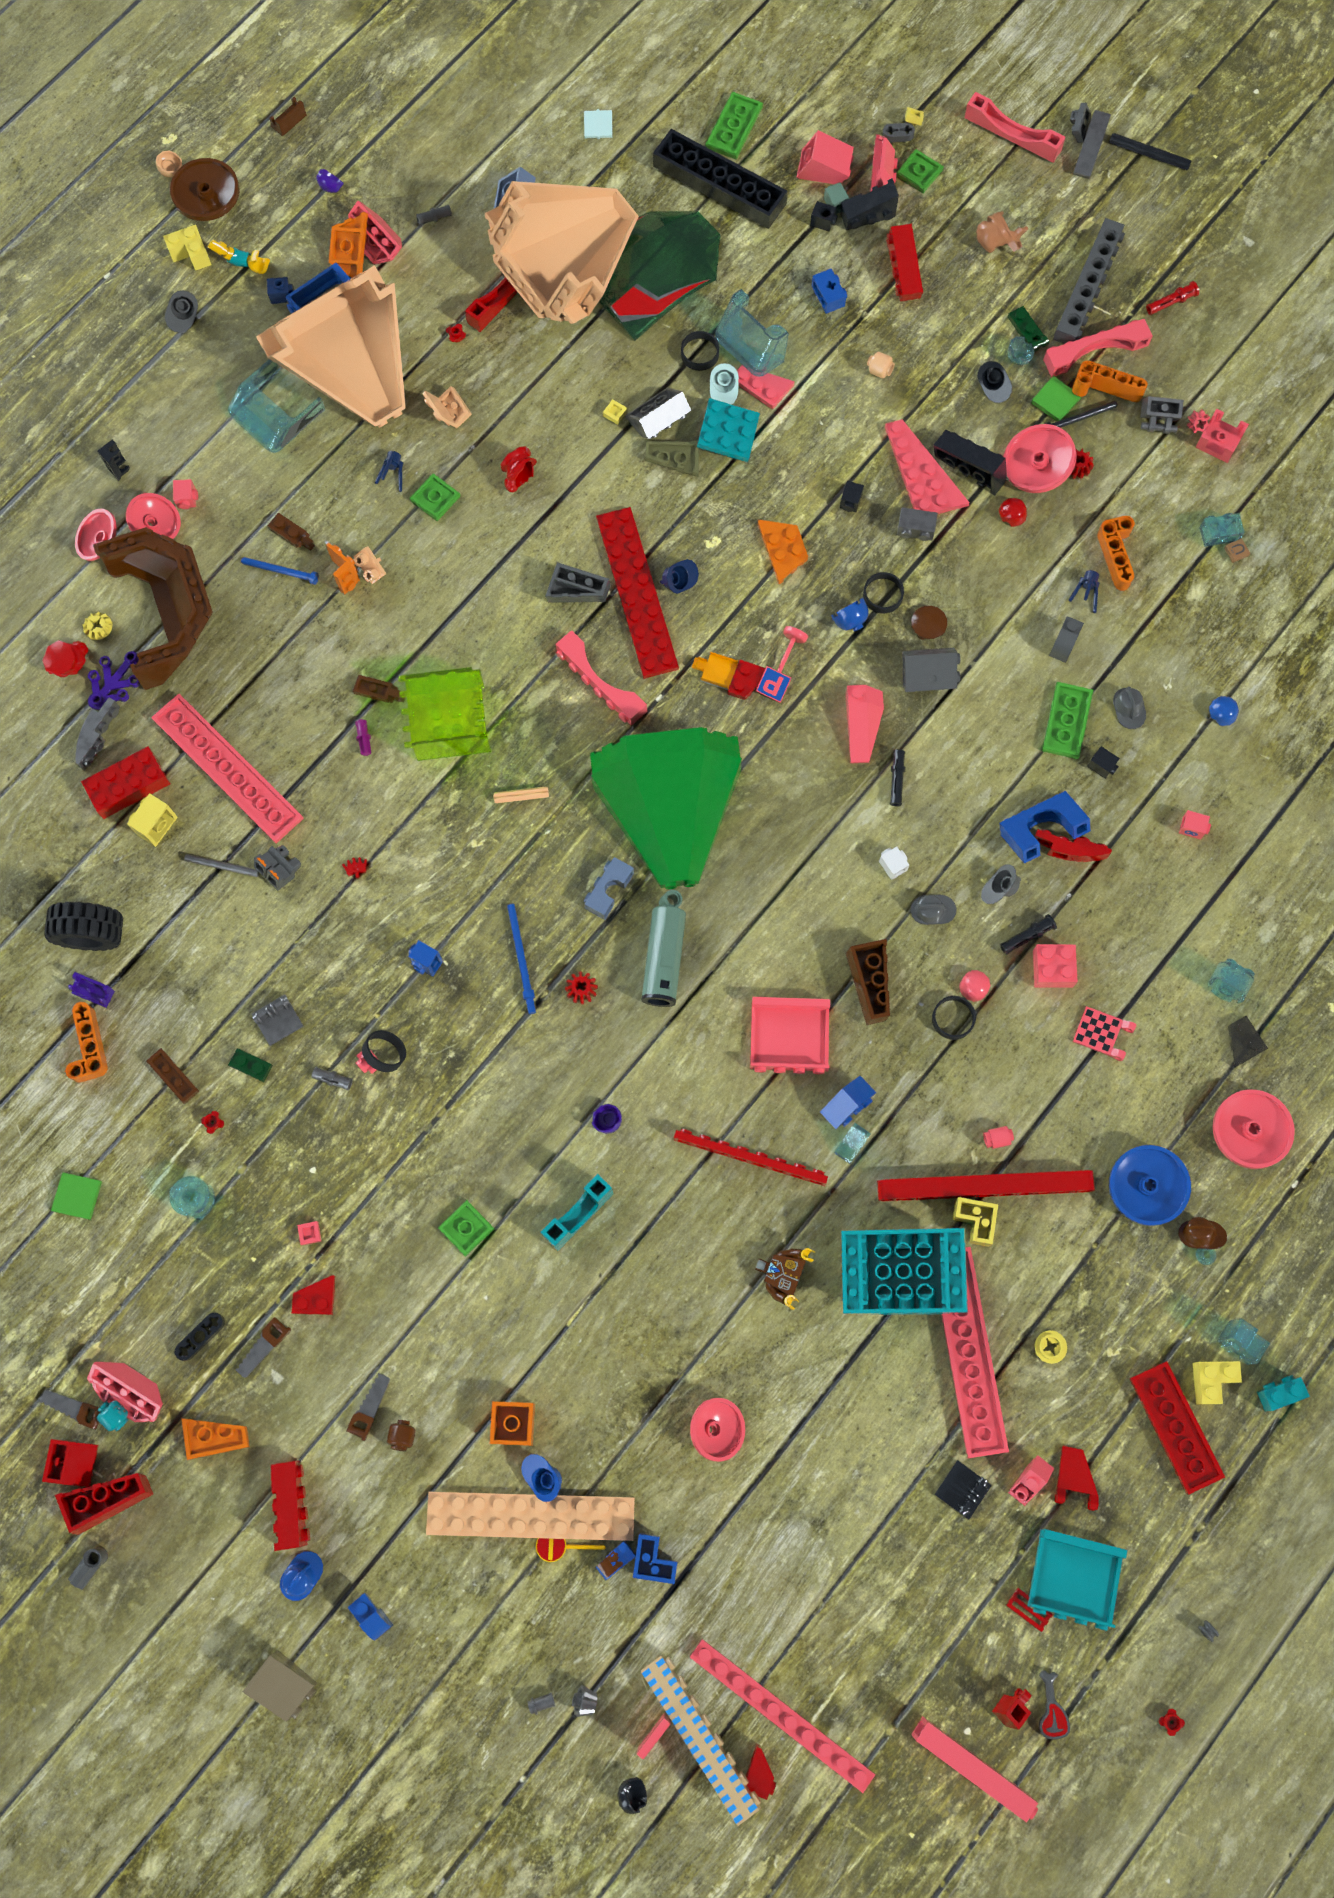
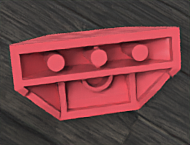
M876 134L870 192L873 191L872 188L875 186L880 188L888 184L887 180L893 178L894 184L896 182V173L893 170L897 169L898 158H895V149L891 143L880 134Z
M357 201L349 212L348 217L353 219L359 216L361 212L368 214L364 254L375 265L392 261L402 248L401 238L378 214L362 202Z
M93 1363L87 1380L89 1383H92L101 1401H107L108 1403L114 1400L118 1401L128 1411L127 1418L134 1422H154L157 1419L163 1403L156 1383L125 1363Z

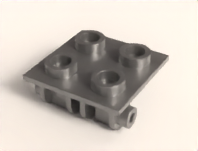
M285 994L252 1013L253 1020L257 1023L269 1046L304 1027Z

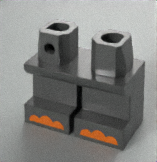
M284 845L276 849L271 846L265 854H259L254 857V868L277 891L293 880L295 872L301 867V863L296 857L289 861L285 859L289 855V851Z

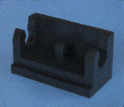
M113 439L97 450L107 469L118 481L129 471V465L123 469L119 468L126 460Z

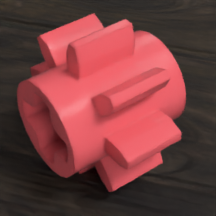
M1202 409L1200 412L1194 410L1191 416L1187 417L1190 421L1187 426L1189 429L1192 428L1194 433L1197 430L1204 432V429L1210 426L1207 421L1210 419V416L1205 414Z
M362 1051L356 1055L359 1059L356 1064L364 1073L370 1071L373 1074L376 1071L366 1062Z

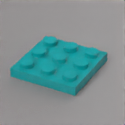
M709 398L697 448L748 462L760 413Z

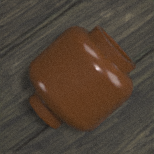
M398 1420L397 1423L390 1425L387 1436V1444L391 1446L390 1449L406 1452L408 1448L413 1446L416 1430L413 1426H410V1421Z

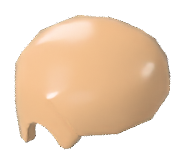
M170 150L162 151L156 157L157 170L163 176L171 178L182 167V159Z

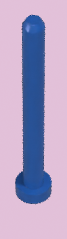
M246 557L241 559V563L244 565L308 580L313 585H316L318 582V572L307 573Z

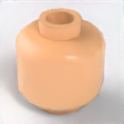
M876 352L867 361L869 373L880 378L890 376L895 365L893 358L882 352Z

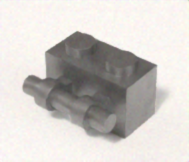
M1151 396L1142 400L1140 418H1147L1149 422H1142L1140 428L1147 430V432L1163 431L1165 434L1170 432L1176 433L1178 426L1172 425V421L1182 418L1184 400ZM1156 419L1165 420L1164 424H1157Z

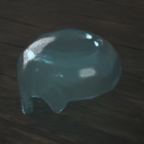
M1014 337L1008 346L1007 355L1013 363L1026 365L1032 361L1034 350L1031 343L1027 344L1025 342V337Z

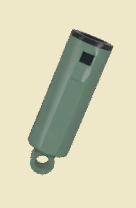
M676 890L667 891L660 898L659 906L653 908L641 998L643 1003L652 1006L672 1007L676 1004L686 912L678 908L682 903V896ZM667 898H671L674 905L670 904Z

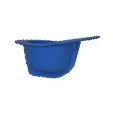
M538 1454L527 1456L521 1466L525 1481L541 1501L550 1502L554 1500L561 1489L562 1477L560 1472Z
M304 1551L291 1561L280 1579V1588L286 1598L292 1601H299L310 1594L323 1573L321 1558L314 1552Z

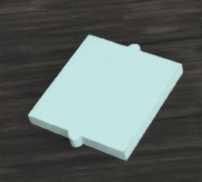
M597 109L596 111H584L585 138H612V110L600 111Z

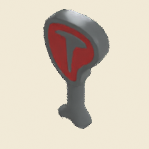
M1043 1670L1039 1676L1045 1683L1047 1700L1045 1713L1039 1720L1038 1728L1043 1737L1061 1739L1070 1733V1722L1063 1707L1055 1700L1053 1683L1058 1674L1055 1672L1047 1673Z

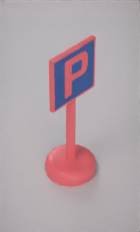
M785 626L783 634L790 640V643L778 670L776 671L766 666L756 689V692L781 703L791 681V677L781 673L795 642L802 644L808 639V635L805 632L791 626Z

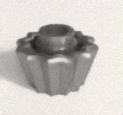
M584 1685L578 1688V1692L574 1694L572 1699L574 1715L577 1717L593 1715L597 1705V1694Z

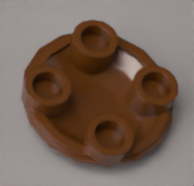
M935 606L918 608L913 613L911 619L912 628L921 640L935 639L942 636L948 625L945 613Z

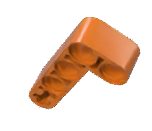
M1087 360L1081 363L1072 392L1076 396L1083 397L1088 393L1090 387L1132 402H1140L1148 383L1143 378Z
M1130 516L1105 520L1097 534L1114 586L1120 591L1127 590L1134 579V572L1122 539L1129 537L1135 525L1133 518Z
M85 1002L76 1003L72 1009L83 1059L69 1063L65 1069L66 1075L78 1083L101 1077L108 1070L95 1010ZM91 1026V1031L85 1034V1029ZM95 1044V1050L89 1052V1047ZM99 1063V1068L93 1071V1066ZM80 1068L79 1075L74 1076L75 1070Z

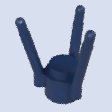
M389 451L375 484H378L380 479H385L389 469L396 470L398 468L399 492H402V467L404 463L400 461L401 455L398 452Z
M1093 570L1086 571L1084 577H1080L1079 583L1069 601L1071 602L1082 585L1086 589L1085 601L1088 599L1090 590L1094 589L1093 613H1096L1098 588L1100 585L1098 582L1099 574Z

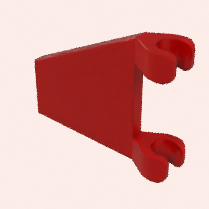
M1062 1446L1054 1498L1055 1503H1064L1066 1490L1089 1494L1087 1509L1097 1510L1099 1496L1084 1451L1082 1449Z

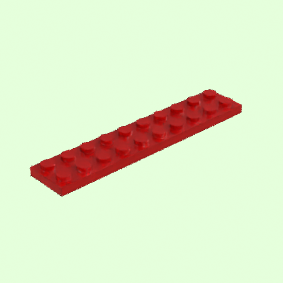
M631 507L596 515L643 679L679 670Z

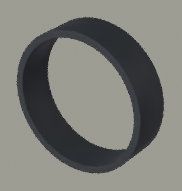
M695 331L688 334L681 343L683 363L696 371H704L713 367L719 359V343L717 339L705 331ZM694 339H706L714 344L717 353L708 362L695 363L684 355L683 350L686 344Z
M888 572L872 575L866 581L863 591V598L867 606L872 611L882 614L895 611L902 603L904 596V586L901 580ZM878 579H888L899 587L901 598L892 606H877L869 600L866 594L868 585Z
M960 996L943 998L936 1005L932 1014V1023L935 1030L942 1037L950 1040H957L967 1036L976 1022L974 1007L968 1000ZM953 1000L965 1004L972 1014L971 1028L961 1035H950L941 1030L936 1022V1010L942 1003Z
M378 1030L372 1032L367 1037L362 1046V1054L366 1062L374 1069L381 1072H393L405 1060L406 1047L395 1034ZM383 1039L391 1043L399 1053L400 1062L387 1064L375 1058L369 1049V1040Z

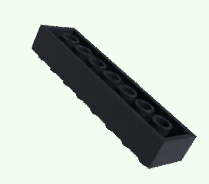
M670 129L653 152L654 168L767 229L771 227L787 204V190L673 129Z

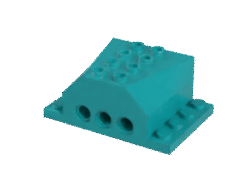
M965 1228L841 1231L843 1314L933 1315L968 1312Z

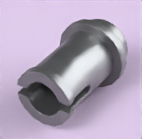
M552 1692L536 1699L532 1697L530 1701H527L530 1713H535V1715H538L539 1711L555 1707Z

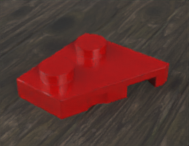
M739 660L727 694L743 700L747 699L757 689L766 668Z

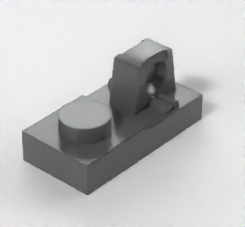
M1087 102L1081 103L1080 108L1072 111L1070 117L1071 123L1074 124L1072 126V135L1075 136L1077 143L1084 142L1091 118Z

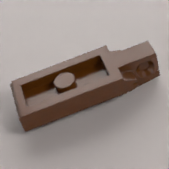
M277 513L267 525L269 530L296 548L304 546L311 551L315 546L313 540L309 538L310 535L307 531L280 513Z
M358 675L353 689V693L356 695L387 703H393L394 700L404 703L406 698L405 692L399 691L398 687L394 686L393 683Z

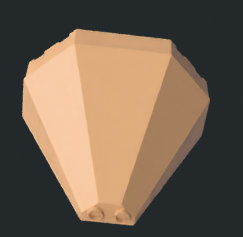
M518 181L511 182L498 207L485 213V219L489 221L490 229H488L490 244L494 247L495 254L492 256L496 266L538 318L547 317L554 321H569L571 324L589 316L602 298L639 217L615 188Z
M375 265L338 285L256 336L268 356L267 358L374 427L378 426L380 428L388 423L387 419L391 417L395 419L403 414L402 410L406 407L395 283L386 285Z

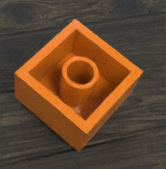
M492 1401L490 1444L533 1446L535 1403Z

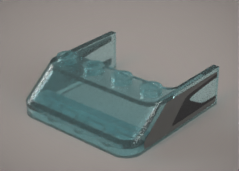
M268 359L239 385L229 404L228 411L230 416L269 452L276 453L321 415L325 408L322 399L318 397L298 416L294 418L288 416L258 389L280 370L277 363Z

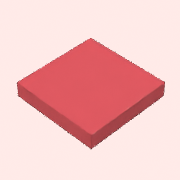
M666 1713L662 1715L638 1746L637 1755L641 1759L647 1756L670 1726V1718Z

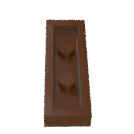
M162 1048L146 1060L183 1104H186L199 1092L196 1086Z

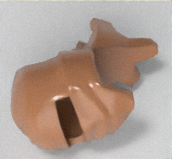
M996 212L988 216L987 221H983L977 226V240L983 249L989 253H992L997 247L1006 244L1015 252L1023 247L1020 238L1028 230V227H1019L1015 231H1010L1002 216L1004 212Z

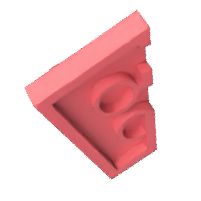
M741 365L737 370L739 377L738 386L772 410L790 391L795 382L745 365Z

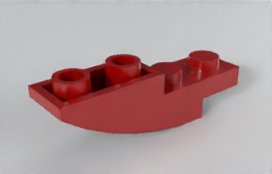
M1037 829L1034 835L1040 845L1050 848L1047 855L1067 861H1099L1107 859L1112 852V849H1109L1107 845L1102 843L1096 844L1083 836L1071 842L1068 838L1052 835L1050 831L1045 829Z

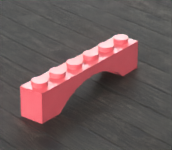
M977 92L974 93L967 104L965 119L1054 163L1062 151L1065 136L1051 129L1038 130L1020 125L1003 114L991 99Z
M1145 319L1133 320L1123 326L1118 325L1113 329L1102 330L1092 336H1084L1076 341H1068L1061 346L1050 347L1046 350L1043 361L1050 376H1058L1067 373L1080 357L1091 351L1102 348H1122L1135 351L1149 346L1153 335Z
M572 630L556 643L557 656L562 661L565 659L569 663V668L574 673L578 672L581 675L582 681L586 685L590 684L594 688V693L599 698L603 697L606 700V705L611 710L615 709L619 713V718L624 723L628 722L632 726L647 713V704L635 692L614 688L597 676L587 660L584 642Z

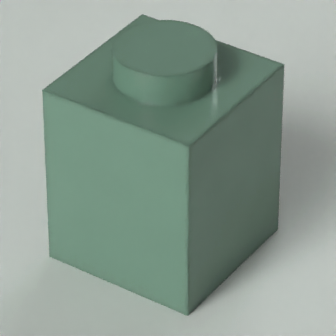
M841 182L825 188L824 193L825 203L835 206L836 214L840 213L841 202L849 199Z

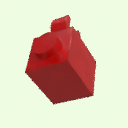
M1018 1688L1014 1696L1004 1694L992 1712L1005 1727L1019 1730L1031 1714L1025 1704L1032 1695L1026 1689L1022 1691L1021 1688Z

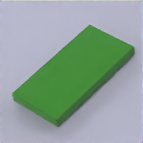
M732 92L705 147L714 152L737 159L763 108V103Z
M1061 682L1056 683L1042 747L1043 752L1079 759L1093 694L1092 689Z

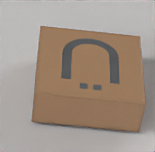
M1242 538L1224 547L1232 563L1250 555Z

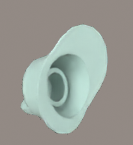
M726 363L714 367L710 375L711 399L728 404L735 402L738 395L739 379L735 367Z

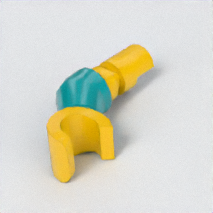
M212 240L208 245L209 249L220 256L223 255L227 262L234 266L249 267L252 271L259 274L266 273L270 259L259 257L258 250H254L250 254L235 247H227V244L220 241L218 243L215 240Z

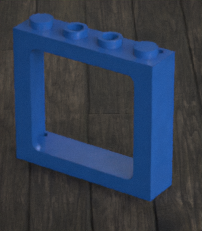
M334 263L287 295L286 300L288 304L286 306L292 314L334 285L342 284L350 280V278L337 263Z

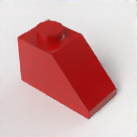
M756 1744L746 1773V1778L749 1782L747 1787L751 1792L755 1791L758 1797L767 1800L769 1795H773L776 1782H774V1775L761 1745Z

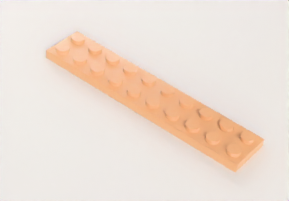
M428 1492L426 1535L633 1541L635 1497L557 1495L554 1500L543 1502L533 1494Z

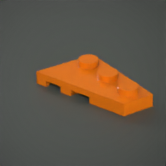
M181 1418L187 1460L250 1447L247 1426Z

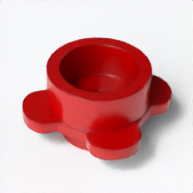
M456 324V326L446 329L451 342L458 343L466 337L461 324Z
M212 1111L211 1114L201 1119V1123L207 1128L206 1131L209 1134H213L218 1128H223L225 1124L220 1119L217 1111Z
M1172 1708L1168 1709L1164 1717L1159 1718V1724L1166 1728L1167 1734L1170 1736H1175L1176 1732L1185 1726L1184 1720Z

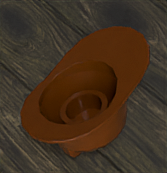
M1195 1217L1181 1224L1178 1232L1180 1241L1190 1248L1219 1249L1227 1242L1225 1229L1220 1224L1203 1217Z

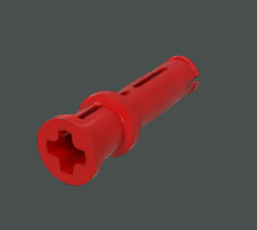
M1191 281L1189 285L1177 288L1174 293L1147 304L1146 310L1149 315H1153L1175 303H1184L1190 297L1199 296V287L1195 281Z

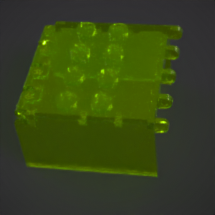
M472 667L398 676V681L405 682L406 691L399 692V696L402 698L407 697L408 708L401 709V714L409 715L410 725L404 726L403 732H410L411 741L405 742L404 747L413 748L417 761L491 752L488 736L486 735V721L483 720L485 719L484 704L478 703L483 702L482 687H484L480 669L473 670Z

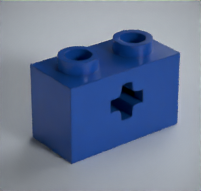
M832 268L812 276V288L826 314L845 307L847 292L845 288L841 287L837 274H834Z

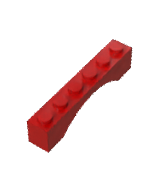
M506 277L491 292L475 299L465 310L467 323L477 331L481 332L518 293Z

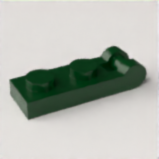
M1024 306L1008 313L1007 318L1032 353L1038 351L1040 347L1049 345L1047 336L1043 335Z

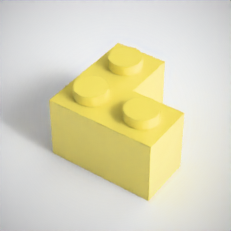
M196 225L163 236L173 262L190 257L195 271L212 265Z
M958 1197L955 1200L952 1220L972 1223L969 1243L989 1247L993 1244L998 1204Z
M1240 1361L1193 1363L1196 1405L1223 1404L1221 1383H1242Z

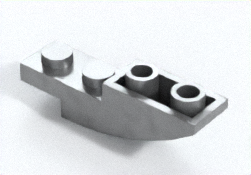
M110 697L99 712L94 709L90 711L80 731L76 746V764L84 771L93 763L97 752L101 751L104 747L105 740L101 735L107 731L109 723L119 713L120 706Z

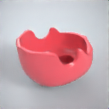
M972 970L967 972L962 978L959 988L961 994L967 1000L975 1002L984 999L991 985L989 978L983 972Z

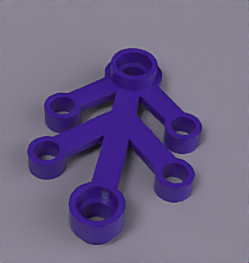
M130 651L126 653L125 661L113 676L110 658L108 656L100 658L99 663L103 667L105 686L101 691L99 686L100 674L96 670H91L88 673L93 692L88 698V704L92 709L100 710L109 697L115 701L126 702L129 699V694L121 688H137L140 686L138 680L136 683H132L134 679H137L135 675H131L127 680L119 681L131 667L130 664L134 663L136 665L139 658L136 652ZM97 674L96 678L92 679V676ZM120 689L117 694L108 695L111 690ZM121 694H126L125 697L120 698Z

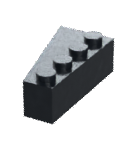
M945 430L933 444L935 457L953 469L958 467L962 475L965 477L970 475L977 480L976 484L979 486H987L991 489L990 493L994 496L1006 483V458L1001 454H996L988 448L981 447L973 441L960 437L957 433Z

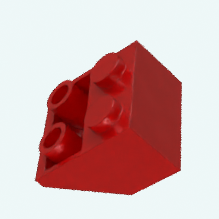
M51 1439L42 1482L89 1487L91 1485L98 1445Z

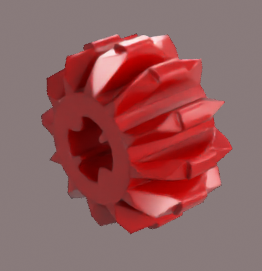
M1083 448L1080 451L1076 449V463L1071 473L1073 480L1076 476L1080 479L1088 476L1093 469V457L1089 456L1090 451L1085 453Z
M582 971L579 972V977L572 974L573 980L567 979L566 981L570 985L565 987V991L569 992L567 997L573 998V1003H577L580 999L581 1005L584 1004V999L591 1002L590 996L596 997L597 995L593 991L598 989V985L594 984L596 979L590 978V973H586L583 977ZM578 986L585 987V990L578 989Z

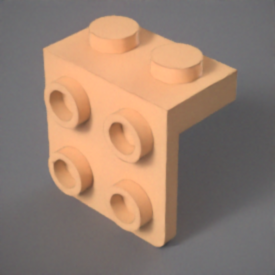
M452 386L439 398L427 391L423 392L424 401L434 410L433 415L438 421H444L448 426L451 425L458 428L472 415L456 389Z

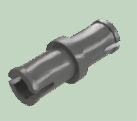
M449 205L437 209L430 208V211L416 214L419 226L432 221L434 223L438 222L439 219L452 216L451 208Z

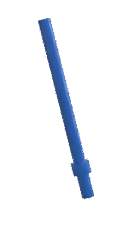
M509 904L507 908L523 983V998L526 1000L528 1014H535L534 990L531 989L515 904Z

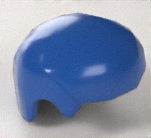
M1220 696L1214 699L1209 706L1211 719H1215L1220 726H1229L1238 717L1237 702L1231 697Z

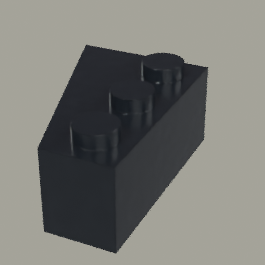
M893 178L887 180L888 184L880 188L877 186L873 187V191L865 195L860 193L841 202L840 215L846 230L857 229L868 224L872 225L883 220H890L896 216L899 194Z

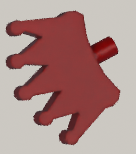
M353 857L352 864L347 860V867L345 864H342L349 877L355 874L356 878H359V873H366L367 859H364V863H362V859L359 857L357 863Z

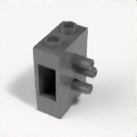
M955 648L902 651L903 688L905 692L957 689V682H960V672L957 671V665L960 664V653H957Z

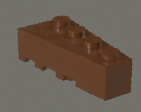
M887 939L850 946L846 952L866 1025L885 1022L890 1016L889 979L887 973L888 956L886 954Z

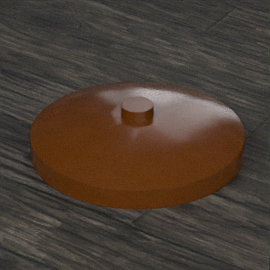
M199 158L184 164L174 174L170 184V195L176 209L185 217L196 221H210L224 216L235 206L240 193L239 182L233 169L226 163L213 158Z

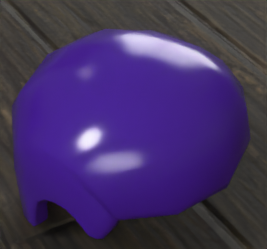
M320 169L316 177L320 188L328 193H337L344 184V182L325 169Z
M611 1104L601 1105L593 1112V1121L591 1123L598 1132L604 1134L614 1133L622 1123L621 1111Z

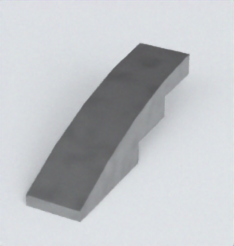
M1098 110L1094 111L1073 175L1090 179L1111 114Z

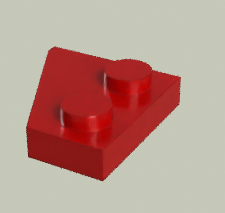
M331 1275L294 1292L291 1314L333 1315L336 1276Z

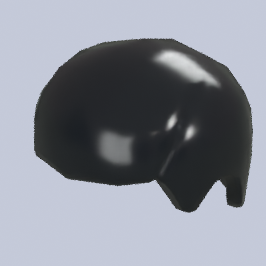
M638 1777L627 1779L619 1786L617 1793L618 1803L625 1813L632 1815L640 1813L639 1809L647 1804L646 1788L643 1781Z

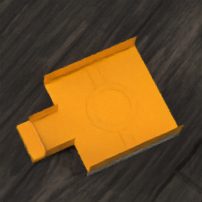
M710 652L708 662L707 659L695 657L692 668L703 671L701 682L728 690L738 665V660Z

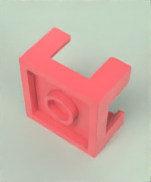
M1216 409L1209 422L1210 426L1206 427L1195 448L1228 463L1249 424L1240 421L1236 428L1222 421L1221 418L1224 412Z

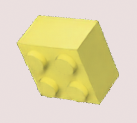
M149 793L147 797L142 799L137 811L131 814L127 825L137 836L156 847L178 817L166 803Z

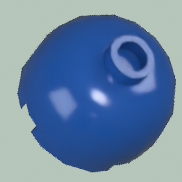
M864 598L859 600L860 604L856 601L836 612L838 616L835 613L831 615L837 627L846 631L853 629L854 632L864 627L862 623L868 618V607Z

